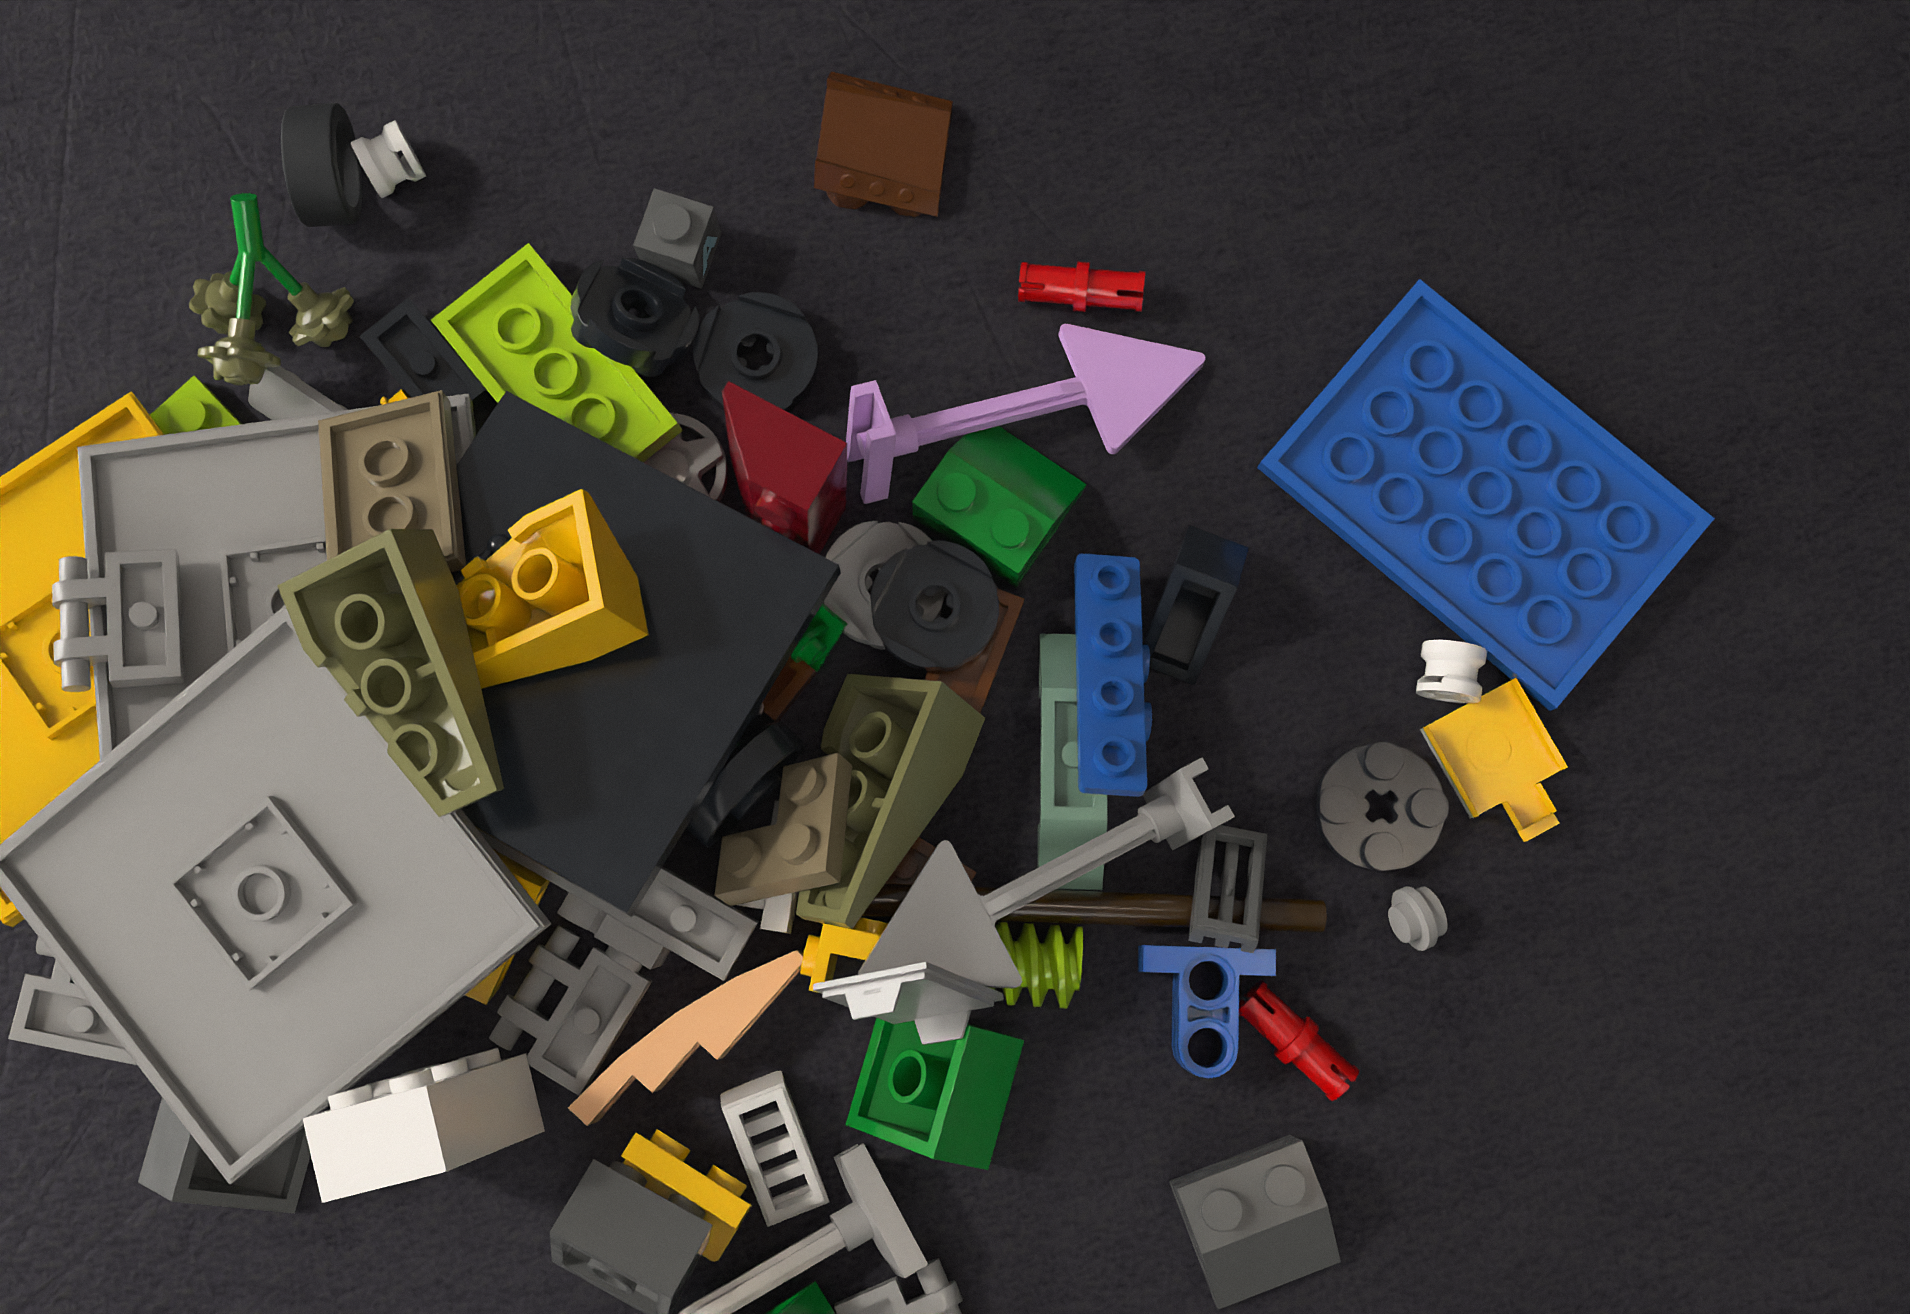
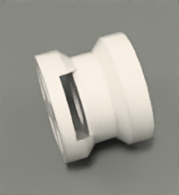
M396 120L384 125L382 134L371 140L361 137L351 142L360 164L381 198L392 194L395 185L406 179L416 182L426 177L416 154ZM400 150H402V152H403V154H404V155L401 157V159H400V157H399L398 154H397V152L400 151Z
M1424 641L1422 643L1421 657L1426 662L1425 675L1417 680L1416 694L1445 702H1480L1482 687L1477 682L1478 669L1486 663L1487 650L1478 645L1459 641Z

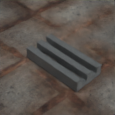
M1219 825L1200 836L1188 941L1202 943L1203 937L1206 936L1215 938L1214 946L1228 948L1231 941L1241 943V951L1254 953L1259 941L1267 834ZM1216 840L1225 842L1217 920L1208 918ZM1239 845L1250 847L1243 925L1232 923Z

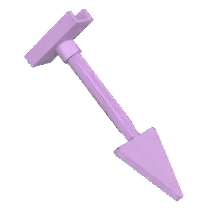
M1063 324L1060 327L1059 338L1076 376L1075 378L911 418L907 414L891 419L876 380L851 386L846 435L848 462L864 459L860 494L863 503L868 504L888 498L893 457L917 452L918 447L921 445L1079 405L1088 406L1107 452L1116 454L1203 367L1205 355L1196 351L1071 324Z

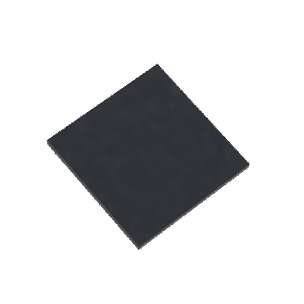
M506 391L456 465L466 565L487 549V542L491 536L505 534L512 538L508 529L523 516L575 491L584 489L593 498L638 577L649 635L591 661L482 688L504 789L461 809L478 830L632 917L837 581L841 570L839 564ZM460 570L451 572L452 576L454 577Z

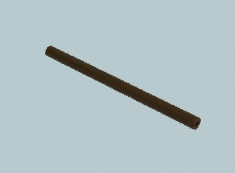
M885 883L862 916L893 917L913 884ZM974 887L980 896H985L998 889ZM1053 890L997 921L1190 928L1193 895ZM1210 896L1208 918L1217 920L1219 896ZM1234 897L1232 923L1243 925L1245 897ZM1262 898L1259 930L1322 933L1325 930L1327 918L1325 902L1323 900Z

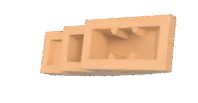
M795 950L741 974L676 1012L619 1056L568 1109L588 1126L598 1122L636 1079L652 1093L661 1090L700 1045L715 1059L724 1058L801 971L804 953Z

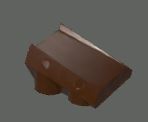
M831 71L827 77L825 103L815 160L814 188L826 191L831 202L840 208L858 209L868 201L890 206L898 215L917 217L921 214L938 217L953 101Z

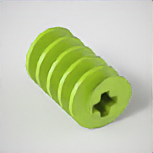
M998 922L996 930L1022 978L1020 986L1013 989L1002 988L1007 1005H1015L1022 988L1028 987L1034 1007H1041L1048 989H1054L1060 1008L1067 1009L1074 991L1079 990L1083 956L1082 927L1076 926L1069 944H1065L1060 926L1050 925L1043 943H1040L1033 924L1024 923L1017 941H1013L1007 922Z

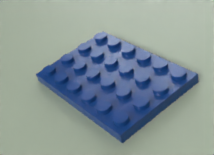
M1421 279L1410 289L1257 467L1464 641L1485 648L1487 650V660L1511 680L1517 678L1522 689L1549 711L1556 709L1715 519Z

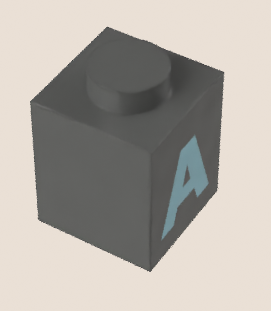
M654 188L633 244L638 258L664 269L681 283L702 289L722 234L714 207Z

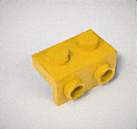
M860 918L853 929L823 923L820 937L808 936L803 954L800 974L811 977L809 991H813V984L833 980L838 955L866 960L889 923Z
M658 1129L650 1140L635 1133L621 1155L625 1158L623 1164L643 1175L647 1180L645 1188L668 1200L671 1194H678L700 1206L706 1213L703 1220L713 1225L709 1242L702 1255L710 1261L719 1260L752 1207L751 1204L740 1198L747 1186L715 1165L711 1167L706 1176L684 1162L691 1150Z

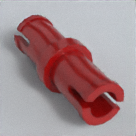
M1022 262L1019 276L1021 287L1018 289V302L1034 301L1073 305V311L1086 312L1087 306L1133 309L1142 312L1146 272L1090 269V262H1077V268Z
M1263 980L1257 982L1244 994L1248 1000L1246 1002L1243 999L1239 1000V1016L1248 1021L1276 1047L1274 1055L1283 1064L1292 1062L1331 1101L1336 1100L1349 1089L1350 1086L1344 1081L1348 1078L1351 1082H1354L1359 1074V1069L1355 1065H1351L1317 1033L1319 1030L1317 1023L1308 1016L1303 1019L1299 1017L1267 987Z

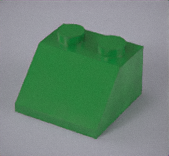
M1000 426L965 434L948 450L912 501L913 519L944 540L969 549L986 564L990 571L1017 588L1081 496L1087 484Z
M876 1018L846 1125L935 1160L988 1170L1024 1040L967 1023L962 1039L923 1045L915 1021L893 1024Z

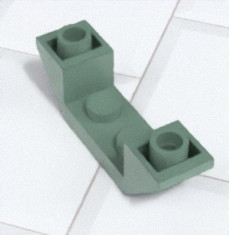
M1076 634L1039 635L1041 746L1037 868L1107 832V795L1086 794L1080 792L1078 788ZM1104 864L1055 890H1102Z

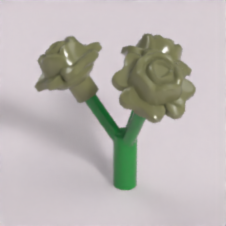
M241 193L230 197L238 245V255L233 270L225 273V275L221 273L212 274L210 281L201 278L195 280L193 285L195 295L189 302V308L194 313L201 314L202 323L206 327L213 328L217 333L228 335V337L217 341L215 346L199 348L197 356L213 364L215 380L224 379V381L234 385L259 384L265 369L281 366L280 358L267 352L260 343L255 341V331L263 325L261 313L266 307V300L259 295L253 294L255 262L260 261L290 292L288 300L298 309L296 324L289 333L297 346L312 341L320 347H329L333 341L344 339L348 333L349 325L353 322L347 310L354 302L346 287L337 289L332 293L324 292L317 294L308 283H299L264 246L257 195Z

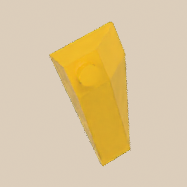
M584 489L575 491L526 514L508 529L512 538L486 561L477 556L460 570L465 579L456 586L462 603L481 689L591 661L649 635L638 577L593 498Z

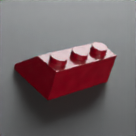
M728 381L722 391L730 456L747 516L820 554L846 509L847 443Z

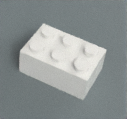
M498 1048L465 1056L444 1064L438 1063L398 1076L369 1083L359 1088L330 1095L328 1100L331 1110L303 1118L322 1203L447 1172L545 1131L526 1054L501 1060Z

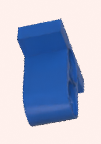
M1138 946L1137 972L1173 973L1172 1050L1174 1058L1180 1067L1193 1075L1204 1078L1220 1077L1231 1069L1238 1053L1239 975L1276 976V949H1255L1254 953L1241 951V948ZM1204 961L1211 963L1218 969L1222 980L1217 994L1206 1000L1194 995L1189 985L1190 972L1194 966ZM1210 1028L1220 1039V1053L1216 1060L1209 1065L1200 1066L1194 1063L1189 1056V1039L1199 1029Z

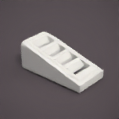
M782 1071L772 1072L723 1092L720 1095L721 1108L767 1227L829 1203L828 1195ZM773 1101H776L778 1104L777 1108L745 1120L743 1119L742 1114ZM782 1124L786 1125L787 1133L753 1146L750 1137ZM795 1149L798 1158L762 1171L760 1163ZM802 1174L805 1175L808 1184L772 1198L769 1187Z

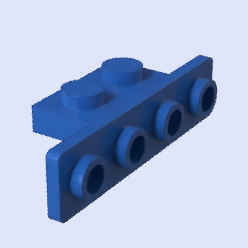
M1079 554L1074 564L1078 788L1080 792L1086 794L1140 797L1147 788L1146 741L1150 737L1152 726L1151 703L1144 702V683H1146L1149 674L1150 650L1148 645H1142L1140 562L1135 557Z

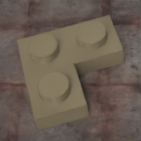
M839 753L784 766L777 823L722 837L715 896L727 905L734 906L840 883L852 765Z

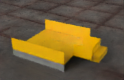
M1517 678L1481 696L1480 702L1468 703L1420 729L1470 819L1502 803L1523 842H1527L1559 824L1554 814L1556 809L1543 786L1538 782L1562 769L1568 768Z

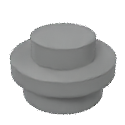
M1406 886L1393 893L1392 907L1389 908L1388 918L1395 935L1403 943H1409L1420 951L1433 947L1438 937L1444 935L1447 931V917L1437 896L1427 887L1414 889Z

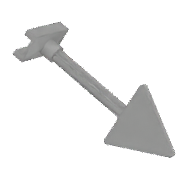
M1200 758L1144 792L1143 797L1147 804L1138 809V816L985 896L977 894L952 844L944 840L935 848L863 963L858 975L928 962L986 987L1016 988L1021 985L1022 978L995 928V922L998 919L1150 839L1155 843L1166 839L1173 851L1235 816L1229 805L1211 814L1193 780L1208 770L1204 759Z
M864 1143L860 1145L855 1144L834 1157L845 1187L853 1201L851 1204L830 1215L831 1223L686 1306L678 1314H731L840 1249L846 1247L848 1251H851L873 1238L878 1250L897 1276L906 1278L928 1265Z

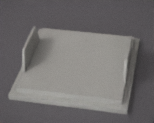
M928 962L813 984V991L823 994L822 998L849 1007L853 1020L874 1016L893 1024L915 1021L923 1045L962 1039L971 1010L993 1007L994 1002L1003 1000V993Z

